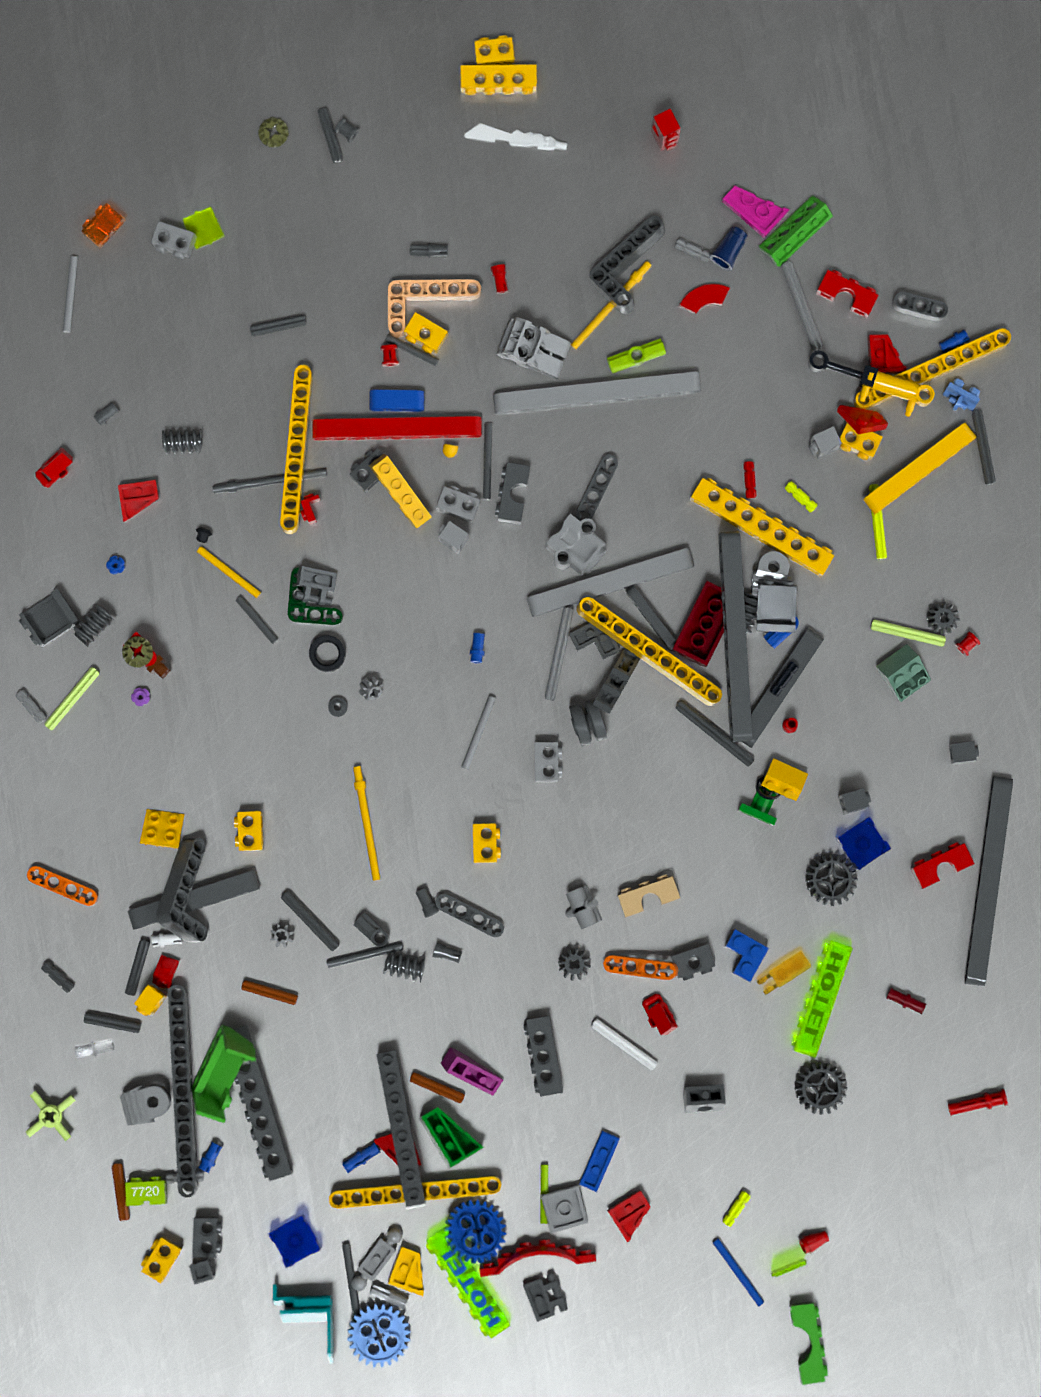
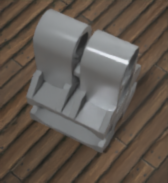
M516 317L515 319H509L496 354L505 360L514 361L516 365L558 379L564 364L559 359H566L571 342L550 333L546 328L534 326L532 322ZM525 330L528 332V339L524 337ZM519 347H520V348L522 349V351H523L521 357H520V355H519V353H518V348H519Z

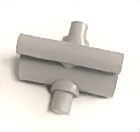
M587 885L566 894L571 905L570 910L566 911V916L568 918L576 917L581 930L602 921L596 908L598 901L595 898L592 899Z

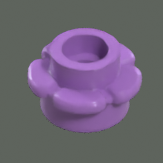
M136 688L131 695V700L135 702V705L143 706L150 701L149 691L145 688Z

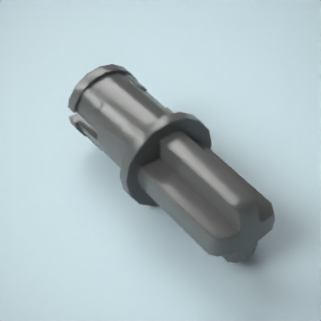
M428 243V245H410L411 256H428V258L430 256L447 257V244L430 245Z

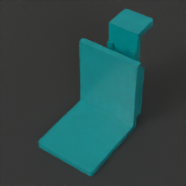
M273 1284L274 1306L286 1305V1307H294V1310H280L283 1323L327 1322V1356L329 1363L334 1364L333 1302L331 1295L278 1297L277 1284Z

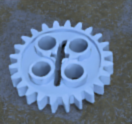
M374 1303V1309L367 1305L366 1312L360 1309L361 1316L354 1314L356 1322L350 1321L353 1329H348L347 1332L352 1334V1336L347 1337V1340L353 1341L349 1348H356L353 1355L360 1354L359 1361L365 1358V1365L372 1361L373 1367H376L377 1362H380L381 1367H383L386 1361L389 1365H391V1359L398 1361V1354L404 1356L402 1348L408 1349L404 1342L410 1341V1338L405 1336L410 1333V1330L404 1329L409 1324L408 1322L402 1323L405 1316L401 1315L398 1317V1309L392 1312V1305L385 1309L384 1303H382L381 1308H378L377 1304ZM382 1318H388L390 1320V1323L387 1327H381L379 1325V1321ZM372 1319H375L379 1332L384 1333L382 1334V1340L386 1351L382 1350L378 1337H374L376 1332L371 1322ZM364 1325H369L372 1328L369 1334L361 1332V1328ZM389 1336L397 1338V1342L394 1345L386 1343V1339ZM373 1343L379 1346L378 1350L374 1353L368 1350V1346Z

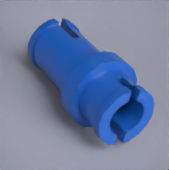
M962 330L959 333H954L951 338L939 343V346L945 354L958 346H963L970 339L966 331Z
M473 633L472 650L469 653L471 655V663H482V656L485 655V651H483L485 634Z
M211 1142L205 1156L201 1158L202 1162L198 1168L209 1173L212 1166H215L214 1162L223 1147Z

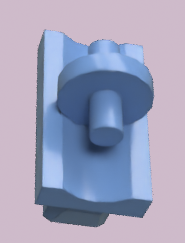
M956 378L952 383H949L943 396L949 398L948 401L954 404L952 410L956 411L960 407L964 410L967 408L973 411L980 400V390L971 387L969 391L962 389L964 382Z

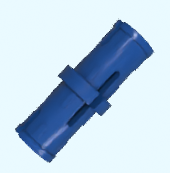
M373 1142L365 1149L358 1150L354 1156L342 1162V1165L347 1173H350L358 1166L365 1165L366 1161L381 1153L376 1143Z

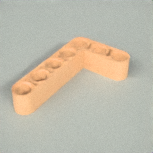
M473 279L394 280L388 285V329L390 335L395 338L404 336L406 328V301L476 300L481 295L480 283ZM417 286L421 291L418 294H413L411 289ZM433 286H437L440 289L437 294H432L429 290ZM451 286H456L459 289L456 294H451L448 290ZM470 286H475L478 288V291L471 294L467 289ZM394 287L402 289L401 293L397 295L391 291ZM395 305H399L402 307V310L399 313H394L392 308ZM400 324L402 326L401 331L394 332L392 330L393 325Z

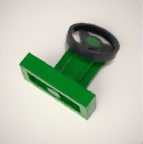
M763 776L756 783L757 792L751 806L741 803L738 811L774 826L777 818L768 815L773 801L779 798L781 794L776 795L773 793L774 791L763 786L762 788L759 787V782L762 784L765 777Z

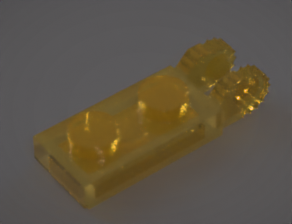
M799 951L770 970L767 975L756 982L760 985L769 978H773L775 984L763 991L767 995L812 966L802 951Z

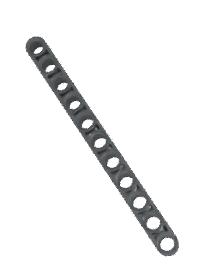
M739 531L719 532L718 543L731 742L752 741L741 538Z
M996 776L992 778L964 982L968 985L984 987L986 983L1013 788V779Z
M173 985L168 990L177 1181L179 1194L182 1197L189 1198L197 1192V1169L188 1000L186 989L180 985ZM177 988L181 989V998L174 999L173 991ZM176 1008L183 1010V1016L179 1019L174 1017ZM178 1027L184 1029V1035L181 1038L175 1036V1030ZM180 1046L185 1049V1055L181 1058L176 1055V1049ZM180 1066L186 1068V1074L183 1077L177 1075V1069ZM182 1085L186 1086L188 1090L187 1094L183 1097L178 1094V1088ZM182 1105L188 1107L189 1111L186 1116H182L179 1113V1108ZM184 1124L188 1125L190 1129L189 1133L185 1136L180 1133V1127ZM184 1144H188L191 1148L188 1155H184L181 1152V1147ZM186 1163L192 1168L191 1173L188 1175L182 1172V1166ZM186 1183L191 1184L193 1187L190 1194H186L183 1191V1186Z

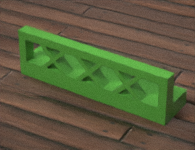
M812 195L758 247L771 258L774 265L780 267L833 215L824 202ZM812 204H817L813 209L808 210ZM803 217L800 222L795 223L798 218ZM789 230L786 235L781 236L784 231ZM776 243L770 250L767 249L770 244Z

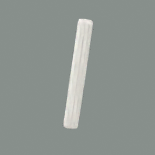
M594 1020L591 1025L594 1030L645 1067L654 1070L657 1066V1062L600 1020Z

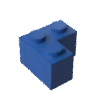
M736 929L733 930L725 945L726 948L741 955L732 973L747 982H751L769 948Z

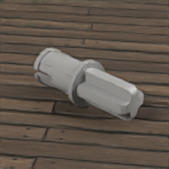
M373 1284L370 1290L371 1295L386 1301V1304L389 1302L402 1309H405L409 1299L393 1292V1289L388 1290L377 1284Z

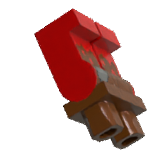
M135 632L130 638L142 636L139 633ZM143 645L137 649L131 647L135 657L137 655L144 657L141 652ZM153 651L151 661L145 665L146 669L152 675L157 673L162 679L171 672L164 665L166 660Z

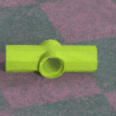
M660 338L608 357L607 361L612 374L666 355V351ZM634 352H638L642 358L634 360L631 355Z

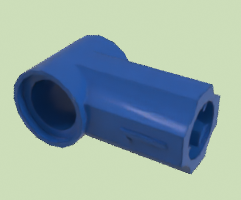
M797 617L795 619V630L798 628L799 625ZM768 632L763 638L775 649L791 633Z

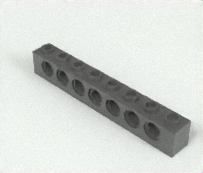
M248 1025L233 1029L253 1043ZM255 1051V1061L248 1060L250 1069L247 1072L239 1069L235 1083L236 1085L240 1084L242 1091L239 1092L242 1104H246L247 1111H245L247 1122H251L253 1127L250 1130L253 1141L257 1140L259 1148H256L259 1160L263 1159V1175L269 1181L291 1175L293 1172ZM252 1079L255 1081L256 1087L254 1090L246 1088L247 1080ZM254 1098L261 1100L262 1105L259 1109H255L251 1105V1101ZM261 1116L267 1119V1125L263 1128L257 1124V1119ZM265 1135L273 1138L271 1146L264 1145L263 1137ZM270 1154L278 1156L279 1161L276 1165H272L269 1162L268 1157Z
M395 1050L379 1053L376 1056L406 1209L426 1206L397 1053Z

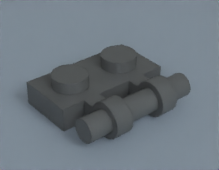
M299 566L296 585L303 586V591H295L294 598L300 599L302 602H316L317 605L321 606L324 604L331 605L332 598L326 597L327 592H334L337 573ZM311 588L319 590L318 595L310 594Z
M554 1273L546 1275L549 1283L545 1285L541 1278L523 1284L537 1322L554 1316L553 1307L555 1306L559 1307L560 1312L568 1310L565 1303L567 1302L566 1298L562 1296L559 1288L560 1282L558 1279L556 1280ZM552 1289L555 1300L552 1301L549 1300L546 1292Z

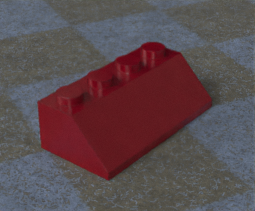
M706 581L673 647L674 651L704 668L707 667L724 633L721 587L709 581Z

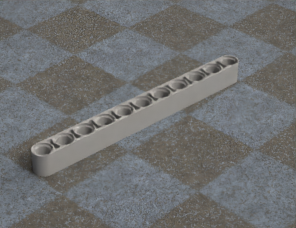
M686 372L494 394L493 400L495 414L502 415L694 394L701 392L699 372Z

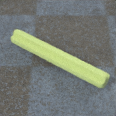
M875 619L871 623V630L941 647L945 645L946 637Z
M94 667L87 671L44 723L48 729L53 730L98 677L99 671Z

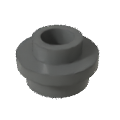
M334 698L329 702L328 710L331 715L341 717L347 711V703L342 698ZM335 704L341 705L339 711L334 709Z

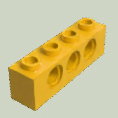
M461 65V93L466 95H475L479 92H484L485 95H494L495 92H503L504 95H512L514 92H522L524 95L533 94V92H537L536 65ZM482 77L485 79V82L477 84L475 79ZM501 77L504 81L501 84H496L494 79ZM515 77H520L523 81L520 84H516L512 80Z
M383 454L368 465L413 527L417 529L432 518L387 455Z

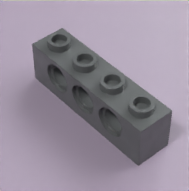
M549 1016L526 1020L527 1024H523L525 1036L529 1035L530 1043H527L528 1054L533 1055L534 1060L530 1065L532 1074H536L537 1081L534 1082L535 1093H540V1097L563 1093ZM536 1032L544 1033L545 1039L543 1042L537 1043L534 1041L533 1036ZM540 1051H546L548 1053L547 1061L540 1062L537 1059V1054ZM549 1070L552 1073V1078L549 1081H543L540 1077L542 1071Z

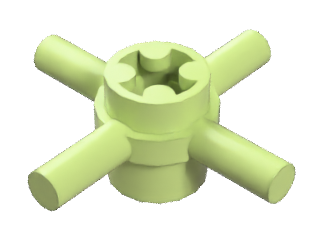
M36 1091L33 1092L30 1097L40 1108L39 1121L25 1131L26 1134L31 1137L42 1127H55L65 1141L71 1138V1135L61 1124L62 1112L76 1101L75 1098L70 1095L58 1106L53 1104L46 1105ZM55 1112L53 1116L54 1121L48 1120L45 1113Z

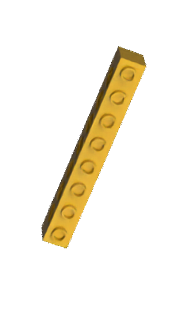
M702 478L690 498L691 501L775 551L782 553L819 577L823 576L834 558L829 548L817 546L815 544L816 541L812 538L800 536L798 530L791 526L789 528L785 527L780 519L768 517L765 515L766 511L759 507H756V509L751 507L749 501L742 497L736 498L731 490L725 487L723 489L716 486L717 483L710 478ZM715 492L718 494L719 499L711 501L708 495ZM732 502L735 505V510H726L725 504ZM749 512L752 519L745 521L742 519L741 514ZM759 522H766L768 529L765 531L758 528ZM781 531L785 538L777 540L774 533ZM798 541L801 544V549H792L791 542ZM809 551H815L817 553V559H809L807 553Z

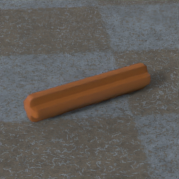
M247 980L243 981L241 987L244 991L295 1005L298 996Z
M413 1072L410 1082L457 1103H462L465 1097L463 1093Z
M116 1163L111 1167L118 1216L120 1221H126L130 1219L129 1208L126 1206L122 1163Z

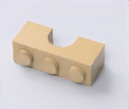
M666 874L658 877V882L650 884L649 881L638 884V889L632 890L629 887L621 890V895H618V899L625 918L644 911L641 901L645 894L653 893L657 895L661 905L680 899L673 876L668 878Z

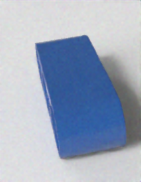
M370 390L369 410L424 411L425 392L420 390Z

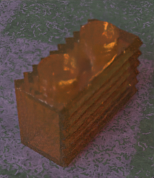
M107 203L97 208L95 211L96 215L92 220L88 219L83 224L81 231L99 249L104 246L125 222L124 218Z

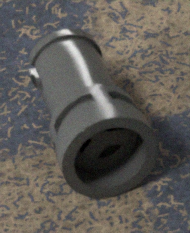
M427 888L416 892L423 907L422 911L425 918L439 912L435 903L432 902Z
M436 943L432 957L444 958L459 963L462 951L453 950L441 943Z

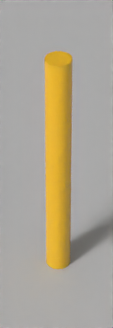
M201 546L197 550V553L255 598L260 596L261 592L205 548Z

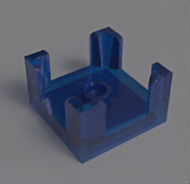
M870 817L836 838L857 871L891 849L887 841L882 839L874 827L875 824Z
M304 1214L268 1233L271 1241L275 1243L281 1254L282 1262L286 1269L322 1249Z

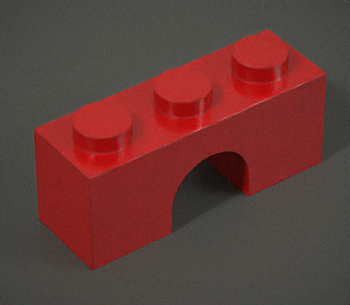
M670 108L653 116L654 126H652L651 132L661 151L665 149L669 151L675 148L679 141L681 128Z
M827 270L816 293L833 302L839 293L848 292L854 300L850 311L865 318H868L879 296L873 288L868 286L864 288L855 279L849 278L848 280L842 277V274L836 270Z
M959 842L948 846L949 850L944 853L940 850L931 854L932 859L925 861L923 858L913 863L915 867L911 868V871L920 889L940 881L937 875V867L942 862L950 864L955 873L975 864L965 843L960 845Z

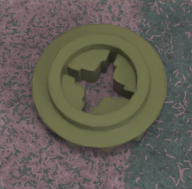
M271 117L264 120L259 126L258 135L264 145L275 148L286 142L289 131L286 123L280 118ZM276 126V131L279 134H274L273 137H270V132L268 130H273V128Z
M139 636L130 638L124 643L122 649L123 659L132 667L147 665L153 656L151 643ZM141 645H143L141 647V652L143 653L144 657L137 655L136 657H134V659H132L134 652L132 651L131 647L137 649Z

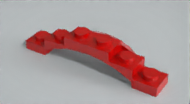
M550 1239L539 1240V1244L531 1245V1242L519 1243L520 1247H516V1253H501V1257H498V1265L495 1266L494 1262L484 1263L483 1267L479 1268L480 1277L500 1275L511 1264L537 1255L559 1256L576 1264L596 1262L595 1252L591 1253V1250L579 1251V1255H576L575 1247L571 1248V1245L568 1244L557 1248L555 1247V1242H551Z

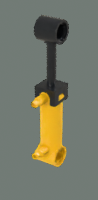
M820 350L814 351L808 360V366L813 372L819 373L827 368L860 379L858 386L862 387L859 398L861 402H865L871 389L908 400L905 409V416L907 417L911 416L915 403L921 407L928 406L935 395L933 388L929 385H920L880 372L877 368L865 365L863 372L830 362L828 355ZM819 357L823 360V364L817 366L814 364L813 359ZM922 391L926 392L929 395V399H921L919 393Z

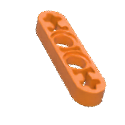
M33 866L27 871V878L30 882L78 903L93 906L98 901V894L95 890L44 868ZM38 869L39 874L45 876L46 873L49 874L45 878L44 885L41 884L43 880L40 878L33 880L32 871L36 872ZM51 877H56L59 880V885L56 888L49 886L48 882ZM73 884L76 886L77 891L74 895L70 896L67 894L66 888L68 885ZM81 888L84 889L82 893L89 894L92 892L94 900H90L87 903L85 897L80 896V900L77 899Z
M610 955L603 962L605 970L610 973L671 980L678 975L677 965L668 961ZM614 959L615 963H622V966H615L612 969L608 962ZM628 961L635 962V971L631 972L627 969ZM648 963L653 964L655 967L653 974H649L645 970V966ZM668 966L673 970V973L669 976L667 972H659L660 969H666Z

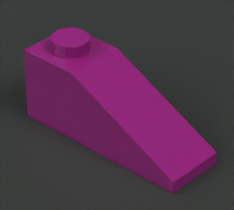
M450 1047L441 1061V1065L447 1073L494 1096L503 1082L501 1077Z

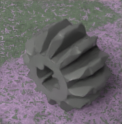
M943 602L941 607L937 603L934 605L935 610L929 609L932 615L927 616L926 619L932 620V622L928 624V627L934 625L933 632L936 633L940 629V635H943L945 630L950 634L952 632L951 628H957L954 622L960 621V618L954 617V615L958 614V610L952 612V604L947 609L946 602ZM944 614L946 615V621L941 623L939 615L942 616Z
M575 948L574 955H572L570 949H567L569 957L563 953L561 954L566 960L558 961V964H565V967L559 968V971L567 970L563 975L564 978L571 973V981L574 980V974H577V978L581 980L580 972L584 975L588 974L583 968L591 967L589 964H584L590 958H581L585 955V951L577 955L578 948ZM577 959L580 962L578 963L580 966L578 969L573 968L572 970L569 967L571 965L569 961Z

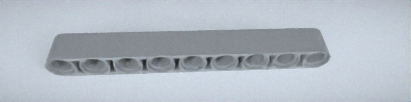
M684 548L527 598L532 617L578 604L585 597L594 599L694 567L689 548Z

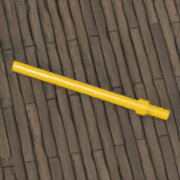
M646 261L637 271L630 275V279L623 287L629 292L636 283L638 284L643 279L642 276L652 265ZM610 302L572 342L571 346L575 350L612 311L614 306Z
M361 766L353 767L355 776L354 787L358 793L372 879L375 881L380 880L365 794L366 783L363 781Z

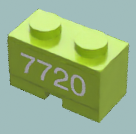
M161 1176L150 1177V1180L142 1181V1177H134L125 1183L126 1206H140L144 1204V1201H149L150 1205L167 1203L166 1180H161Z

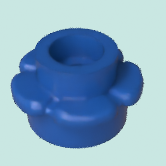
M112 556L107 561L106 568L114 575L122 573L125 569V561L121 557Z

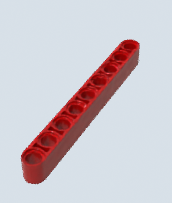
M482 417L312 420V439L317 441L482 437Z

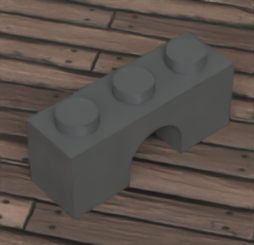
M507 462V467H503L501 478L505 479L504 486L499 487L498 497H502L501 504L496 505L495 511L498 521L521 525L524 503L515 502L510 494L515 487H527L530 466Z

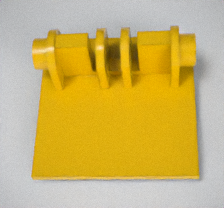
M146 809L140 844L178 849L185 814Z

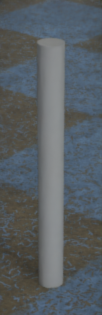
M70 256L63 324L64 332L71 331L78 257Z
M489 696L463 761L462 768L469 770L496 698Z

